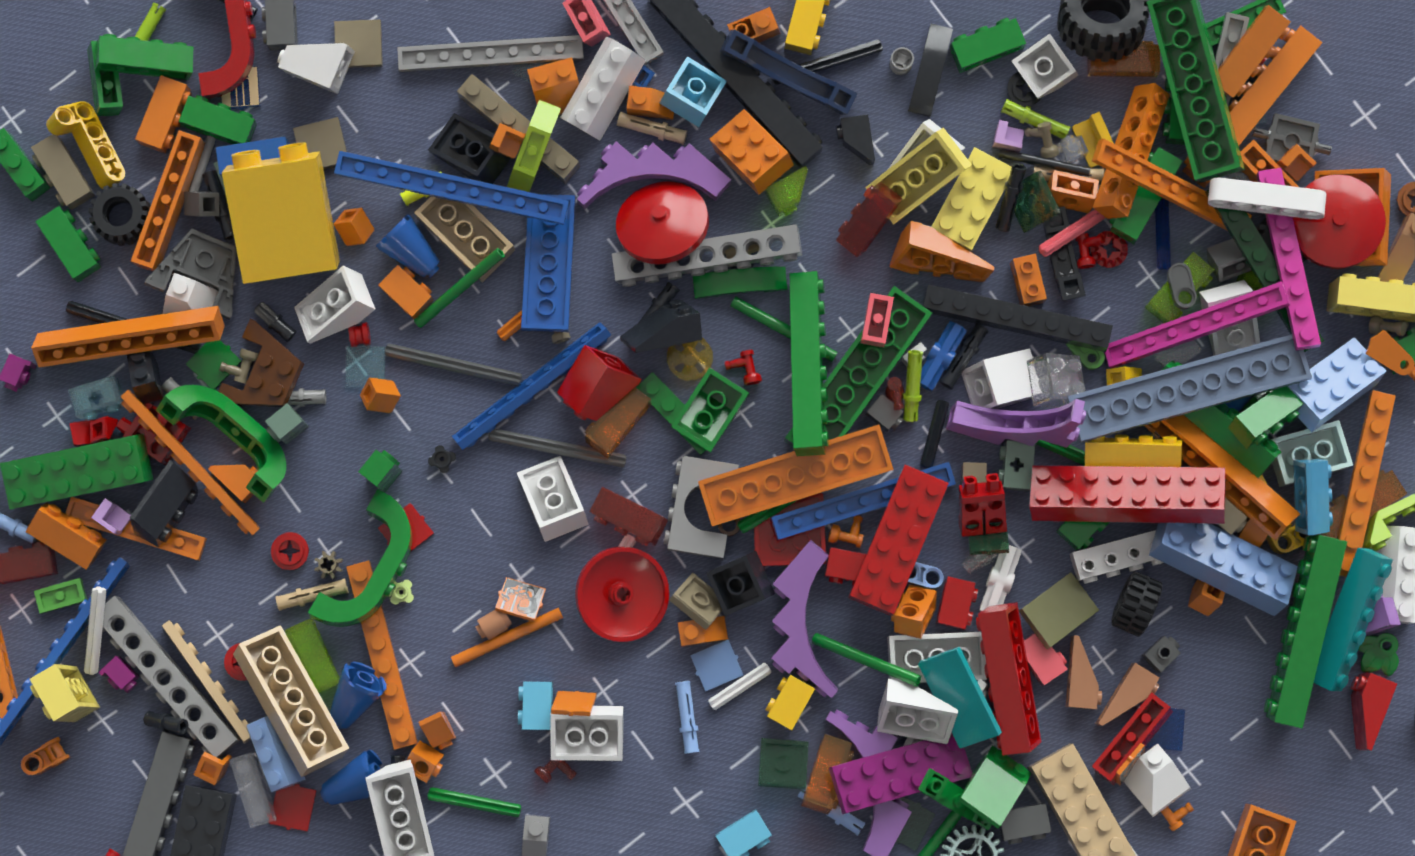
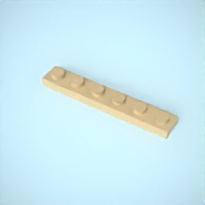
M170 620L162 625L164 631L244 744L251 740L246 726L248 722L245 719L241 721L236 713L239 710L232 700L226 701L222 695L226 691L218 680L215 683L209 676L212 671L205 661L200 664L196 658V655L199 653L191 642L186 644L182 638L185 633L178 623L173 625Z

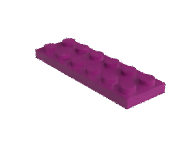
M952 733L948 744L924 740L829 768L842 814L920 792L918 788L929 768L948 778L952 783L972 776L965 748H959Z

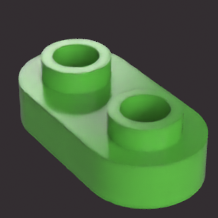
M1066 344L1067 348L1086 369L1095 370L1103 364L1105 358L1103 352ZM1088 355H1094L1096 357V361L1089 362Z

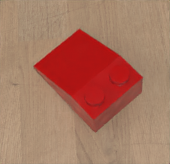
M1361 673L1358 677L1355 676L1350 687L1353 690L1351 704L1356 749L1362 751H1372L1397 683L1373 673Z

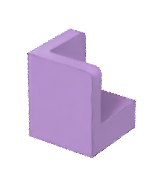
M999 120L992 147L1020 152L1023 145L1024 130L1008 127L1007 121Z
M105 498L91 518L112 533L120 535L129 523L131 514Z

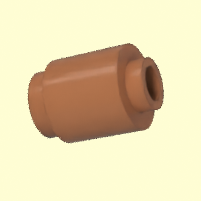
M493 610L478 619L479 625L475 627L482 639L487 637L488 640H491L506 631L512 622L507 614Z

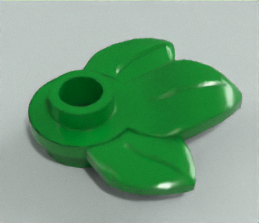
M1381 633L1377 637L1371 635L1365 637L1364 642L1358 649L1364 653L1361 659L1362 672H1374L1381 668L1386 676H1391L1396 671L1399 663L1396 654L1398 640L1393 634ZM1386 641L1391 643L1388 649L1382 647V644Z

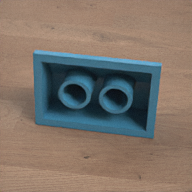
M1324 459L1293 460L1295 509L1300 513L1299 517L1295 520V531L1306 535L1330 532V526L1333 524L1332 512H1329V502H1332V490L1329 488L1328 480L1332 475L1331 465L1328 464V460Z

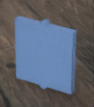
M729 640L690 655L697 670L695 674L700 677L705 691L743 676L737 661L738 655L734 654Z

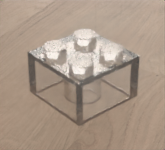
M1045 353L1027 360L1033 406L1059 408L1069 404L1068 396L1085 392L1080 356Z

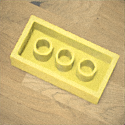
M942 128L865 188L894 225L972 164L946 130Z
M975 147L968 158L972 165L958 176L931 226L970 252L1004 192V185L1008 181L1011 166Z
M1342 274V276L1329 284L1327 311L1368 317L1380 316L1383 319L1415 322V283L1406 285L1403 284L1404 281L1393 279L1389 280V282H1382L1378 277L1358 279L1355 274Z
M54 664L30 678L33 684L30 686L31 691L37 699L40 698L44 704L42 707L43 712L49 720L76 722L100 708L77 666Z

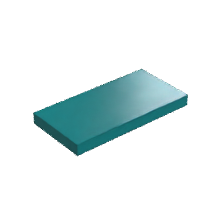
M960 647L921 660L918 663L933 696L958 710L952 734L959 748L999 736L1002 733Z

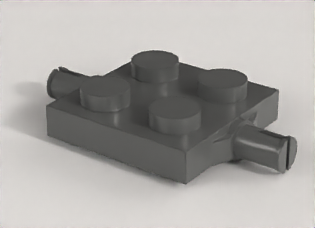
M1275 113L1268 131L1256 127L1253 129L1252 137L1265 139V152L1275 162H1278L1295 144H1298L1311 158H1313L1316 152L1330 155L1332 146L1319 143L1318 132L1320 124Z

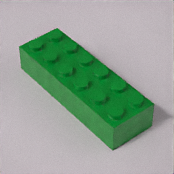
M144 434L0 463L9 509L153 480Z

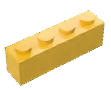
M796 0L784 49L811 55L812 50L818 48L821 36L817 35L818 27L823 28L826 14L822 12L824 5L829 6L830 0Z
M1120 434L1115 435V438L1100 437L1085 442V466L1181 467L1182 440H1177V437L1174 436L1153 439V436L1141 435L1138 439Z

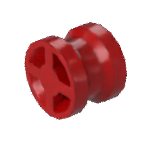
M364 322L360 326L353 325L348 328L352 348L357 347L359 344L371 345L368 322Z

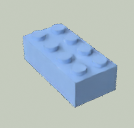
M1355 337L1310 369L1312 374L1311 380L1288 386L1304 403L1298 411L1300 413L1298 418L1311 432L1376 386L1387 372L1378 361L1366 354L1367 350Z

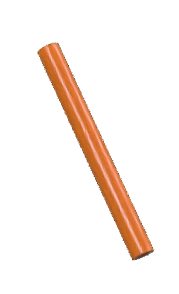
M559 607L536 617L535 622L528 621L497 635L491 640H486L452 656V662L455 667L465 664L563 619Z

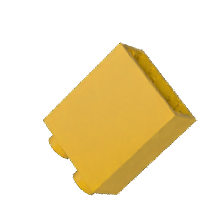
M305 142L278 147L280 158L261 160L260 150L234 153L231 155L233 165L226 166L222 172L243 284L336 270L338 268L340 257L320 151L308 153Z

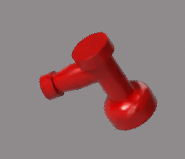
M1083 233L1075 238L1079 244L1081 257L1077 260L1078 269L1095 267V259L1090 256L1088 247L1105 242L1103 234L1089 237L1088 233Z
M753 350L740 352L741 358L725 361L726 370L745 366L747 374L743 378L745 386L762 382L761 375L755 371L752 357L754 355Z

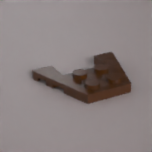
M250 318L242 338L262 346L243 390L222 383L218 392L227 396L238 406L283 407L290 399L304 363L277 341L258 322Z

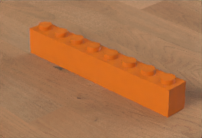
M1301 25L1296 31L1291 29L1283 40L1286 44L1282 49L1277 46L1269 57L1272 61L1268 66L1263 64L1256 74L1258 77L1253 84L1250 81L1247 83V87L1242 93L1243 97L1239 101L1234 99L1229 105L1228 109L1238 146L1323 43ZM1187 157L1183 162L1187 165L1183 172L1194 180L1189 157ZM1210 180L1198 184L1205 188Z
M219 306L37 333L31 348L37 365L40 368L218 341L221 339L225 325Z
M1181 415L1144 425L1158 439H1163L1164 436L1177 437V440H1182V460L1190 467L1225 468V497L1275 541L1299 517L1300 513L1186 416Z

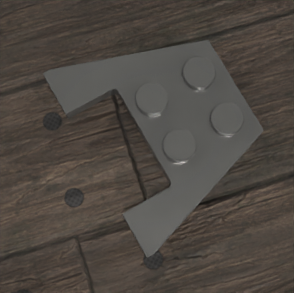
M191 229L153 273L147 277L144 285L164 293L172 272H177L217 289L218 294L213 306H219L221 316L230 320L232 316L236 247Z

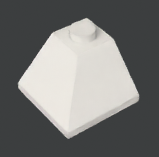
M174 273L165 296L163 314L212 307L218 291L198 281Z
M1156 744L1138 758L1124 781L1152 817L1191 789L1174 762L1159 744Z

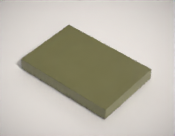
M1072 572L1019 610L1046 649L1052 647L1099 611Z

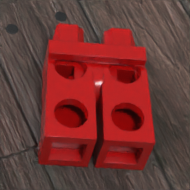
M151 403L143 404L181 444L191 428L180 421L173 426L156 411L157 407ZM138 415L133 422L125 417L121 418L116 427L124 434L123 437L144 434L148 454L166 466L172 458L171 454L173 451L168 446L163 448L155 440L154 437L157 434L151 428L147 431L138 422L140 419Z
M997 473L986 475L985 483H977V479L974 476H965L962 485H959L960 512L958 523L962 537L983 535V525L986 534L1007 532L1005 493ZM1001 522V524L996 527L991 526L989 523ZM977 524V527L974 529L966 527V525Z

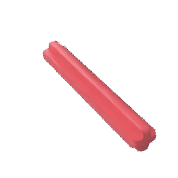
M1095 209L1040 244L1039 253L1044 257L1049 256L1106 217Z

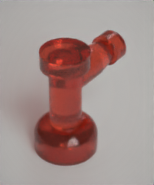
M892 377L888 380L885 394L887 399L894 402V410H901L904 408L902 403L904 388L899 378Z
M550 760L544 767L538 766L534 770L546 784L551 781V773L556 767L566 774L570 780L577 774L566 763V760Z

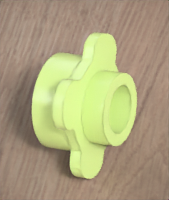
M404 580L400 583L394 582L396 587L390 601L395 605L405 601L411 603L414 599L411 591L412 582L410 580Z

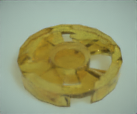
M703 337L700 341L682 344L684 347L682 352L675 349L676 345L669 346L667 364L670 371L680 379L685 381L700 379L705 375L709 367L711 368L713 351ZM698 342L703 344L705 347V349L700 352H698L695 349ZM698 362L706 366L701 373L695 367ZM683 363L685 366L680 373L674 367Z

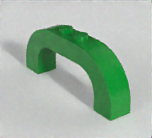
M184 385L166 394L157 407L156 411L173 426L187 416H198L210 421L249 454L256 463L257 472L246 488L263 503L272 496L284 478L286 458L279 443L273 439L265 428L224 394L205 386Z
M377 489L366 509L369 516L383 522L390 529L391 539L365 589L359 596L348 601H338L319 592L308 611L311 618L334 627L356 625L371 617L381 607L385 598H390L396 587L394 584L398 576L402 577L407 568L405 562L411 551L412 530L404 509L390 495Z

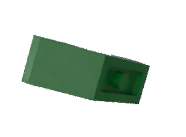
M928 769L918 788L921 793L987 830L990 829L992 824L958 801L964 791L963 788L952 783L948 778L933 769Z

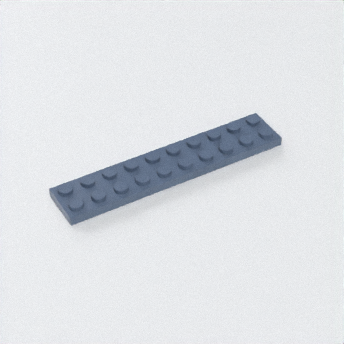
M1291 334L1068 396L1067 399L1069 403L1075 399L1085 401L1083 409L1086 411L1085 420L1082 425L1079 424L1077 426L1080 428V442L1083 443L1311 380L1312 374L1304 350L1296 351Z

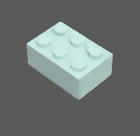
M1339 420L1323 424L1313 432L1306 429L1271 439L1282 452L1272 463L1279 487L1294 483L1293 460H1328L1332 472L1353 466Z

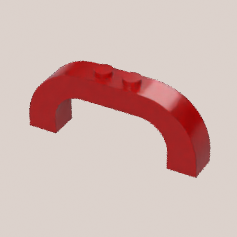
M225 0L232 46L231 55L227 63L221 68L198 73L202 97L210 99L232 92L249 75L255 52L253 38H256L254 24L251 25L250 16L253 15L250 1Z

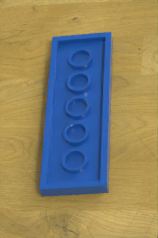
M540 194L569 201L564 225L527 217L521 329L522 331L569 332L576 197L575 195Z

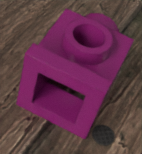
M9 353L0 374V380L5 382L3 387L17 392L18 388L22 389V386L26 385L30 379V368L35 369L37 365Z
M115 656L98 672L101 676H109L107 681L116 690L120 688L126 693H129L138 684L136 680L140 677L121 656Z

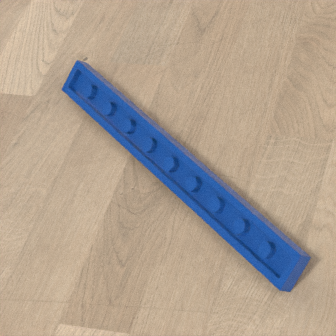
M339 151L334 171L335 175L561 225L565 223L569 201L343 151Z
M120 557L117 561L113 560L106 569L107 575L105 578L98 580L93 588L97 586L105 588L107 599L129 569L130 565L128 562ZM91 597L89 600L85 599L78 608L79 614L74 620L70 619L63 629L65 633L60 639L57 638L49 648L51 652L47 658H42L35 667L37 672L34 676L54 664H60L89 624ZM30 678L23 683L21 687L22 692L17 699L13 698L8 704L6 715L3 719L0 718V746L36 698L30 688L33 685Z

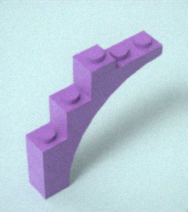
M616 141L613 145L609 144L602 151L601 155L603 157L601 162L605 168H599L592 177L594 179L589 186L585 184L579 190L577 202L586 209L599 196L609 190L631 181L644 179H667L685 183L702 191L716 201L731 185V179L690 143L685 148L681 146L673 157L675 159L673 160L653 142L649 147L645 145L637 154L639 158L636 159Z
M1075 399L1067 405L1043 411H1008L956 401L950 409L946 429L1000 445L1005 439L1033 446L1039 440H1043L1067 448L1073 441L1077 440L1080 428L1077 426L1079 424L1082 425L1085 420L1086 411L1083 410L1085 401Z
M810 540L773 583L776 587L774 591L783 599L788 597L790 600L772 620L775 624L773 628L782 636L787 634L789 637L773 654L771 659L774 660L773 666L781 673L786 671L790 674L796 667L798 669L796 673L806 682L810 679L816 684L815 690L823 697L828 695L832 698L838 691V688L825 675L816 661L809 643L806 627V604L810 587L817 571L828 557L825 551Z
M837 709L835 713L829 711L825 718L826 721L838 728L854 744L862 758L891 750L897 740V737L893 734L878 732L877 726H875L870 734L868 732L869 727L858 721L854 725L847 721L848 715ZM896 799L895 802L891 800L874 805L870 832L862 850L872 856H888L912 813L907 809L909 805L900 799Z

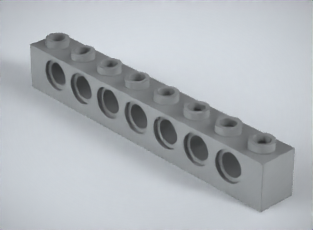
M795 224L704 239L688 255L690 256V262L686 266H680L679 260L667 263L664 269L659 270L656 268V264L644 263L643 271L634 273V265L641 261L633 258L626 251L612 253L615 281L618 284H622V287L635 286L636 282L644 280L645 283L659 282V278L668 277V280L680 279L682 274L691 273V276H701L708 270H714L715 273L728 271V267L737 266V269L750 268L753 263L760 262V265L774 264V260L778 259L790 262L797 260L798 256L803 255L799 228ZM774 241H781L783 246L779 251H772L771 244ZM751 245H759V252L757 254H748V248ZM735 248L736 255L731 259L725 258L726 250ZM705 252H713V258L710 262L702 261V255Z
M113 596L106 602L102 632L107 631L112 637L110 642L118 650L122 648L127 654L125 657L126 661L133 668L136 666L142 672L140 677L148 686L152 684L156 688L157 692L155 694L164 704L168 702L173 708L171 710L172 715L188 721L187 732L194 740L198 738L202 742V750L217 758L223 756L241 740L123 600L118 596ZM121 618L125 626L123 630L118 632L114 624L116 620ZM137 636L140 640V645L133 650L130 647V640ZM149 654L155 657V663L152 667H147L145 664V658ZM164 672L170 675V682L167 685H163L160 682V676ZM179 690H183L186 694V698L182 703H178L175 699V695ZM194 708H198L201 711V717L198 721H193L190 716ZM209 726H214L217 732L213 739H209L206 736V729Z

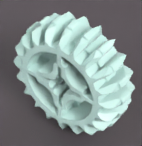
M972 825L971 832L968 833L967 827L962 826V835H960L958 830L953 831L957 837L955 840L947 836L946 839L951 842V845L949 847L943 844L942 848L948 850V854H940V856H964L961 853L968 855L973 854L974 851L977 852L975 856H982L981 844L983 841L988 845L991 856H998L997 853L1004 852V848H995L1000 843V840L995 839L991 841V838L994 836L993 832H989L984 836L985 828L981 827L979 833H976V825ZM976 838L968 850L956 848L963 840Z

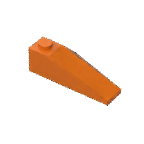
M910 221L901 232L890 261L891 268L910 274L919 275V271L933 272L934 277H940L941 274L954 275L955 279L984 282L994 271V266L933 227Z

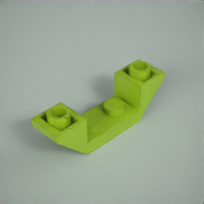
M539 100L507 187L530 192L560 113V107Z
M1415 494L1377 511L1369 519L1362 548L1373 549L1376 552L1387 546L1386 541L1392 537L1387 525L1397 520L1396 516L1400 514L1405 517L1415 512Z

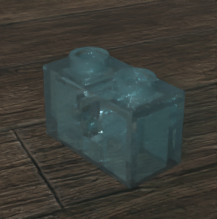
M115 376L68 389L75 415L80 419L84 418V421L93 420L98 417L99 413L105 411L107 414L118 412L121 410L120 407L123 406L121 403L124 400L120 397L123 395L119 379ZM96 395L103 397L99 400V404L93 402L97 399Z

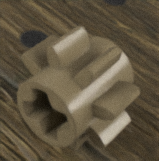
M322 551L323 557L321 559H314L318 562L319 566L314 571H322L321 578L323 579L326 578L327 574L332 579H335L337 571L343 572L339 568V563H342L343 559H335V551L330 556L325 551ZM326 560L334 562L330 571L323 567L327 564Z

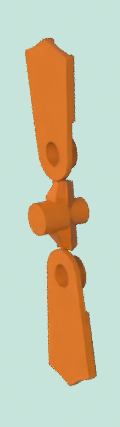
M1385 330L1370 338L1366 351L1368 356L1399 375H1409L1415 382L1414 359ZM1405 360L1406 365L1404 368H1401L1400 363Z

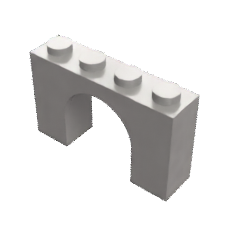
M683 456L682 461H677L675 475H680L678 484H673L671 498H676L674 508H669L668 521L672 522L671 530H666L664 544L668 545L667 549L669 551L718 559L724 558L727 534L695 528L686 518L684 507L688 496L694 490L700 488L698 481L738 469L739 465Z

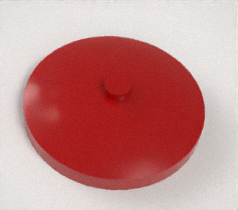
M1328 175L1308 184L1305 188L1326 192L1325 216L1322 219L1292 217L1300 252L1311 262L1331 269L1349 268L1365 261L1378 248L1386 227L1385 211L1378 195L1363 181L1347 175Z
M669 181L653 183L635 191L622 204L616 218V232L623 249L633 258L649 264L671 263L691 254L702 243L709 227L708 210L700 194L685 184Z
M632 547L609 548L596 554L582 569L575 590L576 606L583 622L597 635L617 642L637 640L654 630L664 617L669 603L668 580L660 564L646 552Z

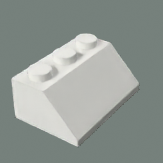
M593 706L591 716L551 714V760L622 761L623 706Z

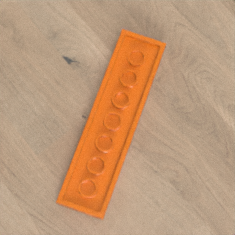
M876 425L829 440V446H825V455L797 457L795 451L700 480L698 484L713 527L894 469L880 425Z

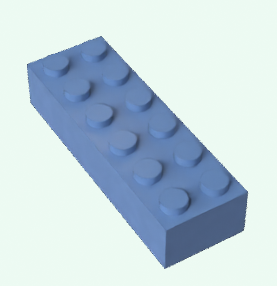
M1158 523L1149 556L1273 616L1288 605L1298 567L1233 534L1230 535L1228 532L1210 523Z

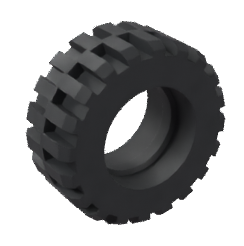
M1061 0L1057 18L1059 36L1063 42H1066V46L1071 51L1075 50L1076 54L1081 57L1087 56L1088 60L1095 61V59H1101V62H1108L1109 59L1114 61L1122 59L1123 55L1126 57L1133 53V50L1140 46L1144 38L1149 18L1148 0ZM1093 10L1108 11L1116 15L1121 21L1110 24L1099 23L1089 18L1085 13Z

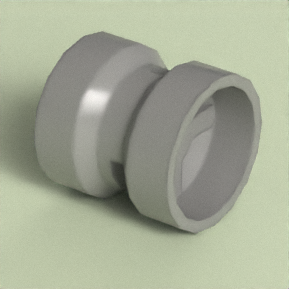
M900 47L893 51L889 63L893 73L905 75L911 70L914 61L911 50Z

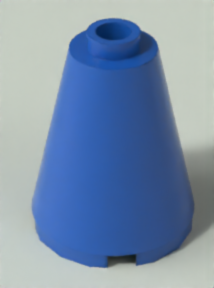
M409 214L376 245L378 250L423 278L426 275L431 278L440 269L437 266L440 262Z
M351 662L348 666L345 664L341 671L329 712L338 729L349 728L386 690L387 684L382 676L377 678L374 675L375 670L363 663Z
M372 750L363 751L325 781L320 790L324 802L336 805L370 798L365 778L380 770L379 765L383 763L377 754Z

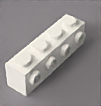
M1156 530L1070 553L1076 579L1078 581L1083 580L1084 584L1097 581V576L1106 574L1107 578L1120 575L1121 569L1129 568V571L1132 572L1143 569V564L1147 562H1152V566L1164 563L1149 556Z

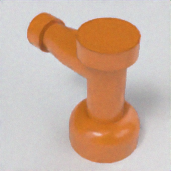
M854 516L850 533L841 531L839 525L832 524L828 542L836 543L838 540L855 544V547L860 548L864 537L863 534H859L863 517Z
M1188 802L1184 807L1175 812H1172L1167 806L1161 813L1170 824V830L1175 831L1183 825L1181 819L1189 812L1194 811V808Z

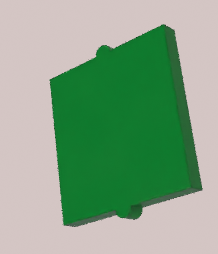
M221 340L206 342L186 365L198 375L197 379L203 380L211 389L215 390L230 375L225 371H219L221 363L224 362L227 365L238 366L242 360L231 351L229 345L226 346Z

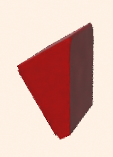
M105 416L91 421L90 444L110 439L118 419Z
M93 420L70 423L75 447L90 444V422Z

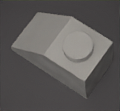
M525 815L522 856H547L551 817Z

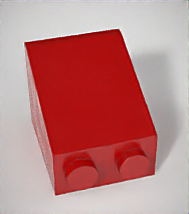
M584 345L557 393L564 399L563 403L575 410L574 414L583 420L589 418L597 421L635 388L642 379L619 357Z

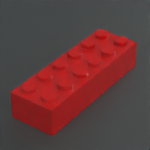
M904 465L848 596L849 599L891 617L894 615L948 487V482Z
M1018 603L989 606L978 613L976 625L982 635L980 648L982 654L985 655L987 663L984 667L985 675L990 680L989 699L994 703L995 711H993V715L1002 731L997 736V745L999 749H1002V755L1028 753L1034 750L1042 741Z

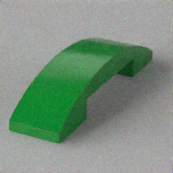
M785 267L731 269L725 272H708L701 276H693L695 299L718 297V295L788 290Z

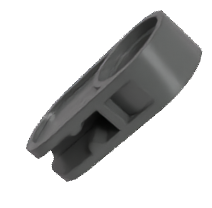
M1184 263L1173 264L1167 272V280L1173 303L1182 310L1191 308L1197 299L1191 271ZM1188 292L1191 296L1190 303H1181L1178 299L1179 293Z

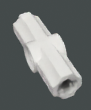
M1007 544L1001 545L996 563L989 573L986 582L987 589L979 611H983L989 606L1004 603L1006 595L1011 590L1015 578L1014 571L1022 550Z

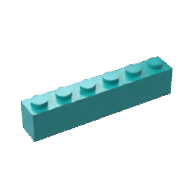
M1368 548L1357 549L1326 629L1314 679L1315 684L1329 691H1342L1349 681L1348 674L1357 660L1359 646L1365 640L1366 628L1374 617L1375 605L1383 594L1382 587L1386 578L1391 573L1393 559Z

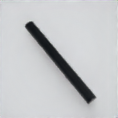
M1000 149L999 158L1088 177L1091 173V167L1006 149Z

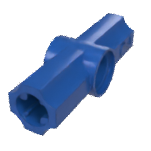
M950 321L942 332L939 341L935 342L926 358L927 361L921 371L920 386L932 392L943 371L947 370L956 354L955 351L967 332L961 325Z

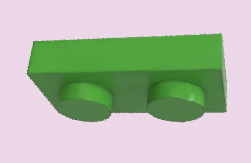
M82 578L34 591L40 614L76 605L87 599Z

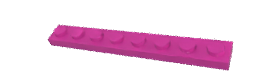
M1281 168L1257 172V179L1260 183L1285 185ZM1265 213L1280 282H1283L1290 302V306H1287L1286 309L1295 349L1297 351L1320 347V337L1293 218Z
M1282 281L1111 342L1105 353L1110 368H1116L1290 306Z

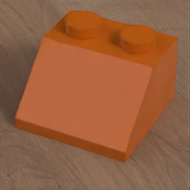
M572 57L527 69L536 104H538L539 100L560 107L559 115L564 112L579 85Z

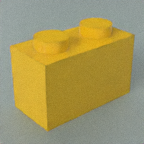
M789 675L788 679L782 678L777 687V690L781 692L776 700L771 698L765 710L769 712L768 718L792 731L815 688Z

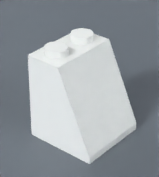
M344 43L287 45L286 49L280 52L277 62L279 63L278 67L287 74L338 94L355 51Z
M1030 348L982 360L962 372L963 381L972 405L999 409L1032 399L1044 393L1042 381L1039 378L1035 359L1031 354Z

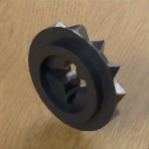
M1017 72L1010 78L1007 84L1008 96L1012 102L1021 106L1027 105L1031 107L1038 103L1041 98L1038 99L1033 91L1027 92L1025 97H1023L1022 90L1019 87H1023L1026 81Z

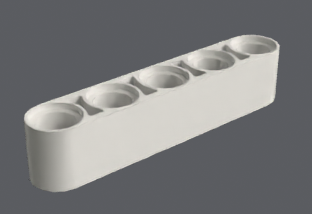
M1213 178L1210 180L1208 204L1217 208L1306 219H1322L1325 216L1326 192L1285 185Z

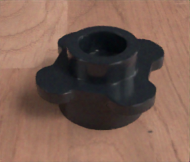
M439 445L435 448L432 457L428 459V463L430 466L439 468L440 472L447 473L451 462L456 460V455L454 452L446 451L442 445Z

